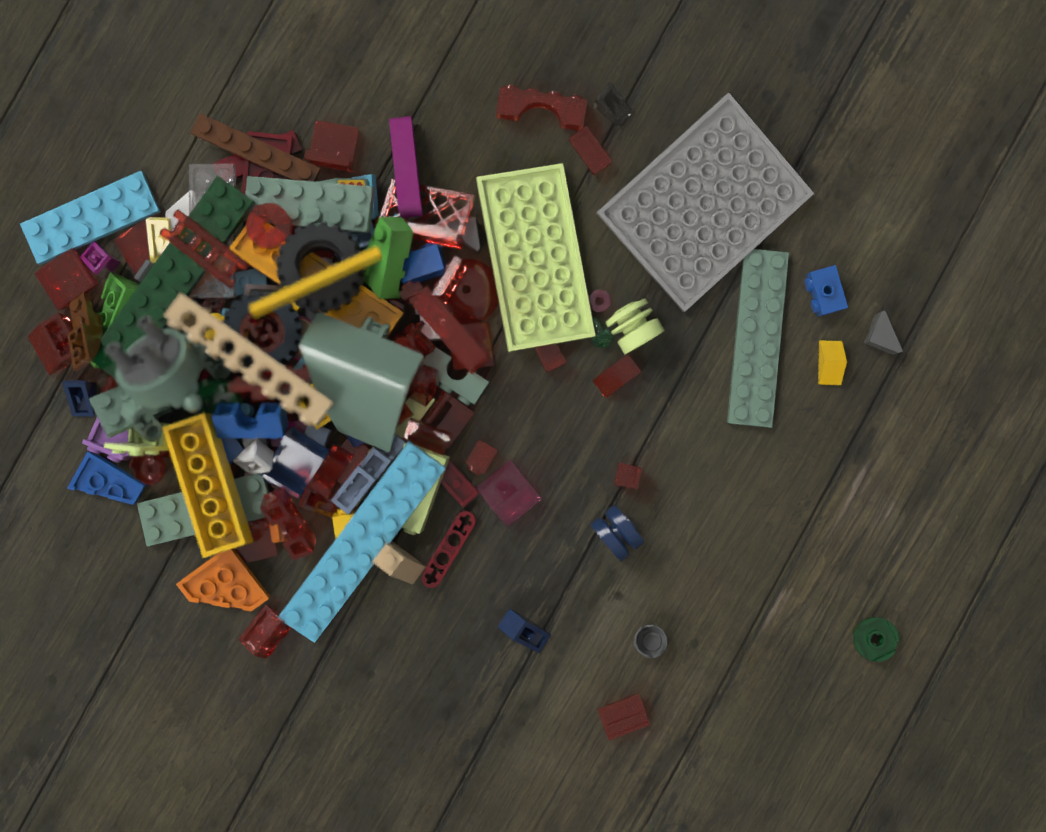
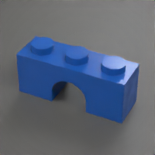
M218 403L212 415L217 438H283L289 425L286 410L281 406V403H262L256 415L257 417L253 418L243 413L240 403Z

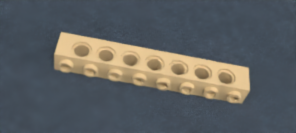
M180 293L164 316L169 319L167 324L177 331H180L181 328L189 333L186 336L189 340L197 345L200 342L207 346L205 350L216 359L218 356H221L226 360L225 366L234 372L239 369L245 374L243 378L252 385L258 383L264 387L262 390L264 394L271 399H274L276 396L282 400L281 406L291 413L294 410L300 413L301 417L299 419L307 425L315 424L319 426L335 404L185 295ZM196 315V325L189 327L187 324L188 318ZM215 329L216 337L208 341L206 338L207 331ZM233 342L235 344L234 352L226 354V344ZM247 356L254 358V364L250 368H245L243 364ZM267 369H271L273 377L270 381L265 382L262 379V373ZM284 383H290L292 386V391L288 395L281 393V386ZM304 396H308L311 400V404L307 409H302L299 404L300 399Z

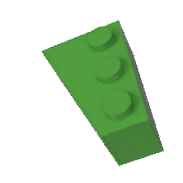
M380 217L366 249L367 251L378 247L382 255V260L365 267L364 272L365 283L379 299L401 298L402 291L399 290L401 278L405 277L406 272L402 269L404 259L409 256L413 230L401 217Z

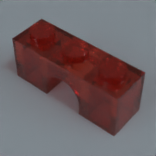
M281 487L265 494L260 510L271 527L276 524L280 526L284 537L283 545L293 561L313 553L316 537L285 488Z

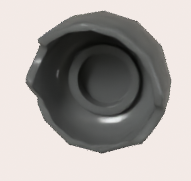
M656 625L641 626L634 636V646L643 657L656 658L661 656L666 650L668 637L664 630Z

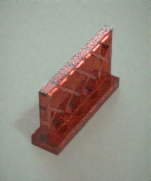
M395 179L391 180L381 214L376 216L375 226H377L380 217H389L387 216L389 209L396 205L398 207V201L394 196L396 189ZM419 184L420 191L425 192L427 195L426 198L421 200L422 206L431 201L434 209L414 221L404 218V221L413 230L412 239L462 249L464 243L462 237L475 196L473 194ZM439 195L446 196L448 201L436 207L433 199ZM460 199L467 200L466 206L457 211L453 203ZM451 205L455 213L443 219L440 211ZM437 213L442 221L435 225H429L426 219ZM458 217L460 220L458 230L449 229L447 223Z

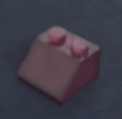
M511 460L476 487L495 514L507 527L542 499Z

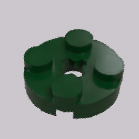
M873 616L865 618L854 628L853 644L856 651L864 658L874 662H882L895 654L897 643H899V634L891 622L882 617ZM873 634L881 635L878 645L874 642L871 643Z

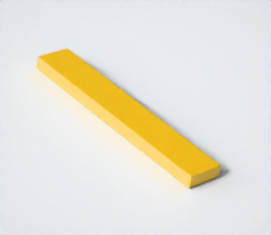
M374 247L251 304L249 308L253 316L257 318L382 260L381 252L378 247Z

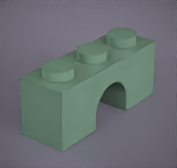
M432 346L419 366V369L423 371L421 375L431 382L433 379L441 383L439 387L449 394L453 390L460 395L458 399L469 406L470 403L475 405L489 385V382L471 370L462 380L451 379L447 369L453 360L452 357Z

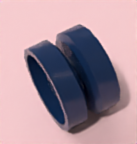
M613 505L605 511L606 517L612 523L610 526L600 517L595 519L590 525L618 560L622 562L629 556V550L623 544L625 540L636 550L645 541L639 535L637 528L630 519Z

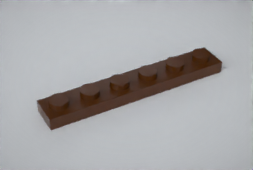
M201 113L190 132L201 140L288 180L316 182L321 172L320 168Z

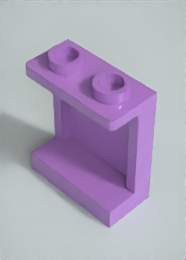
M97 417L88 439H84L82 444L88 446L87 450L96 454H100V452L108 454V459L118 463L121 460H129L131 457L128 451L126 453H112V449L104 448L105 443L128 442L129 430L108 438Z

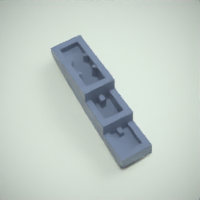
M395 434L390 452L373 447L331 501L344 512L350 514L407 442Z

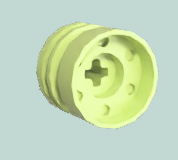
M646 298L627 304L616 311L605 322L608 327L618 323L619 326L611 331L613 335L620 332L624 333V336L617 342L624 355L665 331L658 318L650 321L646 320V317L653 311L652 308L643 312L640 310L648 304Z

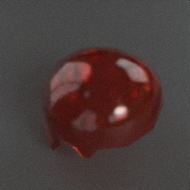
M144 452L143 456H133L129 463V468L134 470V478L146 485H154L164 477L166 466L164 460L159 455H148Z

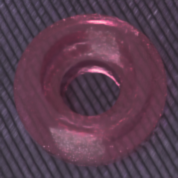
M603 290L592 292L589 296L590 308L596 312H603L608 309L611 302L609 294ZM598 297L602 298L603 304L597 305L595 299Z

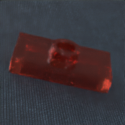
M410 418L403 440L410 441L413 444L444 456L452 433Z

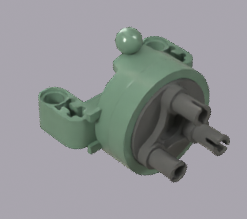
M144 316L137 324L146 334L145 336L133 343L126 352L119 343L115 342L108 346L106 353L117 363L116 379L118 384L127 393L121 398L125 402L121 409L123 417L142 437L152 442L159 439L163 432L162 426L152 416L158 408L169 404L178 408L184 404L185 409L194 412L199 410L202 406V400L195 393L199 389L196 380L200 371L204 369L215 379H226L231 369L224 365L226 360L221 356H218L216 359L205 351L207 346L200 342L197 345L191 340L187 341L176 330L158 328L150 316Z

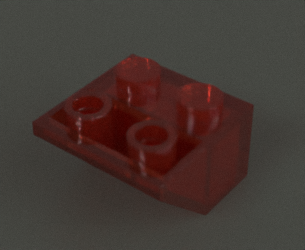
M57 313L39 323L28 336L49 375L72 363L68 334L73 330V325L68 315Z

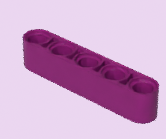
M412 117L389 118L399 216L402 219L423 216Z

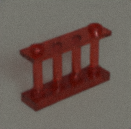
M428 286L410 300L414 308L472 375L489 361L487 355Z

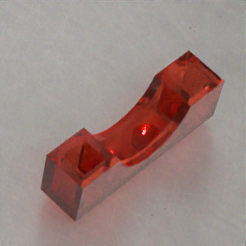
M505 85V87H500L496 118L518 122L526 111L532 108H545L555 114L561 128L583 131L587 100H583V97L578 95L564 97L558 92L544 94L533 88H528L525 91L518 90V87L513 85Z

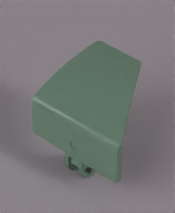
M318 313L300 343V349L315 389L335 403L328 412L329 417L339 432L390 452L409 385L422 362L423 355L386 340L390 330V325L386 323L382 325L373 321V318L367 317L363 326L359 329L323 313Z

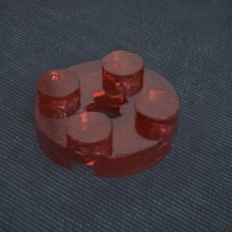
M264 203L256 205L247 218V235L261 248L276 249L284 242L286 243L285 238L288 234H292L293 222L289 214L277 204ZM272 220L275 228H271L269 232H266L264 225Z

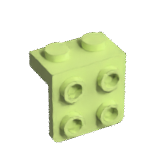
M159 422L162 427L170 425L169 423ZM134 428L129 430L128 442L104 444V448L112 449V453H126L128 451L129 455L143 456L144 452L148 455H159V451L169 450L164 431L159 439L151 442L142 437Z

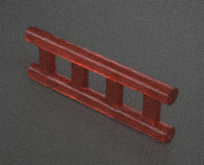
M177 209L173 214V217L178 220L171 231L164 227L159 234L228 288H233L236 282L231 276L238 267L245 271L249 267V263ZM185 227H188L195 233V236L188 245L178 238ZM203 240L214 247L206 258L195 251ZM220 254H223L231 261L223 272L213 265Z

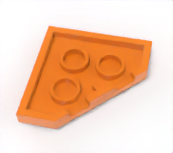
M234 548L214 555L176 584L189 602L210 603L213 606L226 608L235 607L245 611H253L271 597Z

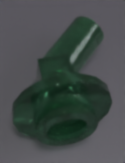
M595 317L592 320L596 334L595 337H592V343L595 347L606 348L613 342L614 337L609 329H603L599 318Z

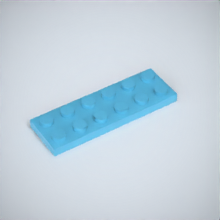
M139 171L27 220L20 225L37 264L42 265L161 211L144 173Z

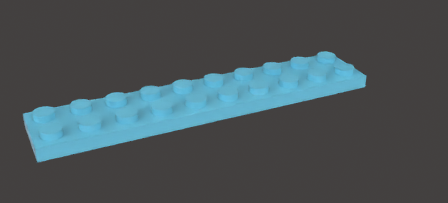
M408 441L279 614L278 619L315 643L373 566V560L385 544L390 543L446 469V466Z

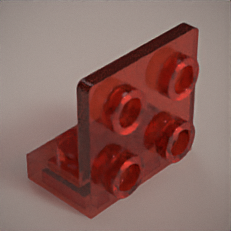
M316 121L311 148L305 151L304 159L312 165L352 172L359 129L357 127Z

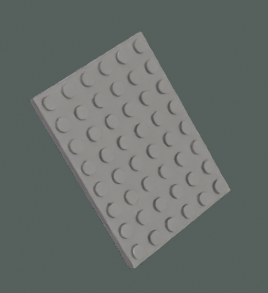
M727 93L596 213L681 311L685 312L814 193L730 93Z

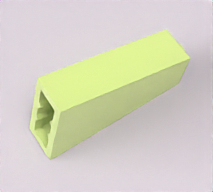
M413 443L447 467L449 456ZM445 470L402 526L404 532L416 535V533L420 534L424 531Z

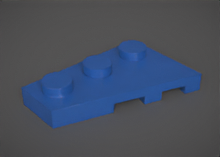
M87 451L67 489L84 491L87 494H96L134 505L138 502L147 484L100 455Z

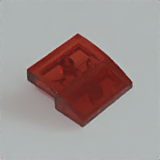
M146 220L114 239V242L136 275L145 260L150 261Z
M75 248L62 253L35 273V276L57 310H64L81 293H89L98 285Z

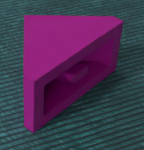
M95 241L90 244L80 257L93 273L105 279L108 278L110 271L113 272L121 263Z

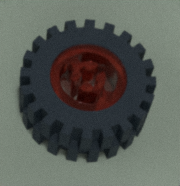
M259 291L253 292V295L247 296L245 294L241 296L239 301L235 300L231 304V308L226 310L222 323L245 339V332L250 331L252 338L256 341L258 338L256 329L261 330L264 321H257L254 324L250 323L255 317L249 306L272 295V292L265 291V294H259ZM290 302L259 316L273 320L278 327V333H273L271 325L267 323L266 333L268 334L262 335L260 343H266L269 340L274 343L269 347L258 349L283 367L295 357L302 338V324L299 321L297 311H294L293 305ZM233 342L226 344L227 354L234 352L235 344ZM247 356L244 359L243 364L245 368L253 366L254 358L252 356ZM267 369V370H265L263 373L265 374V372H268V371H271V372H272V370H271V369Z

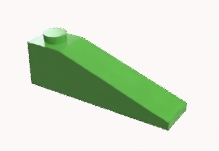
M111 271L101 295V299L105 300L102 312H98L102 320V337L140 285ZM90 361L94 368L99 369V366Z

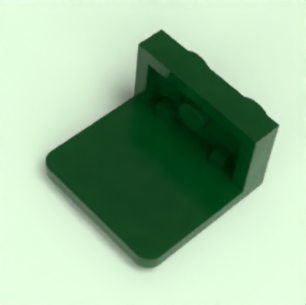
M218 378L214 381L204 379L197 382L199 389L195 394L199 395L202 400V406L200 407L202 413L213 414L218 403L244 404L234 379L224 380L223 378Z

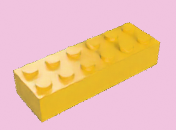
M203 413L162 427L203 558L254 542L221 438H217L212 418L213 414Z

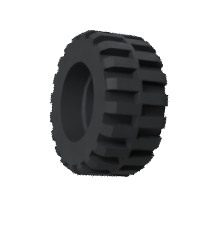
M314 222L307 223L308 228L302 229L301 226L296 228V233L293 236L288 234L285 238V245H280L278 250L279 256L276 257V272L282 289L303 281L300 275V264L311 252L328 250L337 254L341 261L344 262L362 253L358 242L352 239V235L347 230L341 231V227L336 224L330 227L327 222H320V226H315ZM365 268L294 300L298 307H305L309 312L313 313L316 310H321V313H328L329 309L338 311L341 309V305H349L352 302V297L359 294L360 286L363 285L365 279Z

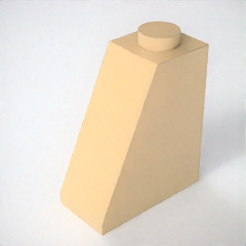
M392 540L390 543L385 544L373 560L374 564L390 576L412 585L426 568L425 565Z

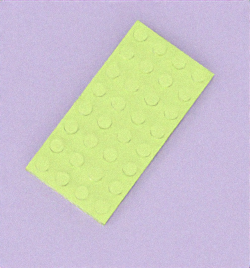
M563 163L476 177L508 352L595 337Z

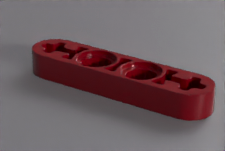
M462 511L455 518L421 576L422 583L426 587H437L442 581L476 523V518L472 512ZM469 515V520L472 524H467L464 527L463 531H467L466 535H463L459 530L453 529L455 525L459 528L462 524L461 516ZM456 533L460 536L461 542L459 545L452 546L449 544L448 537L450 534ZM441 552L447 553L449 556V562L446 565H441L437 562V555ZM433 563L437 568L444 569L443 573L438 571L435 575V578L438 579L437 582L432 581L430 584L427 582L428 577L426 574H431L435 569L431 567Z

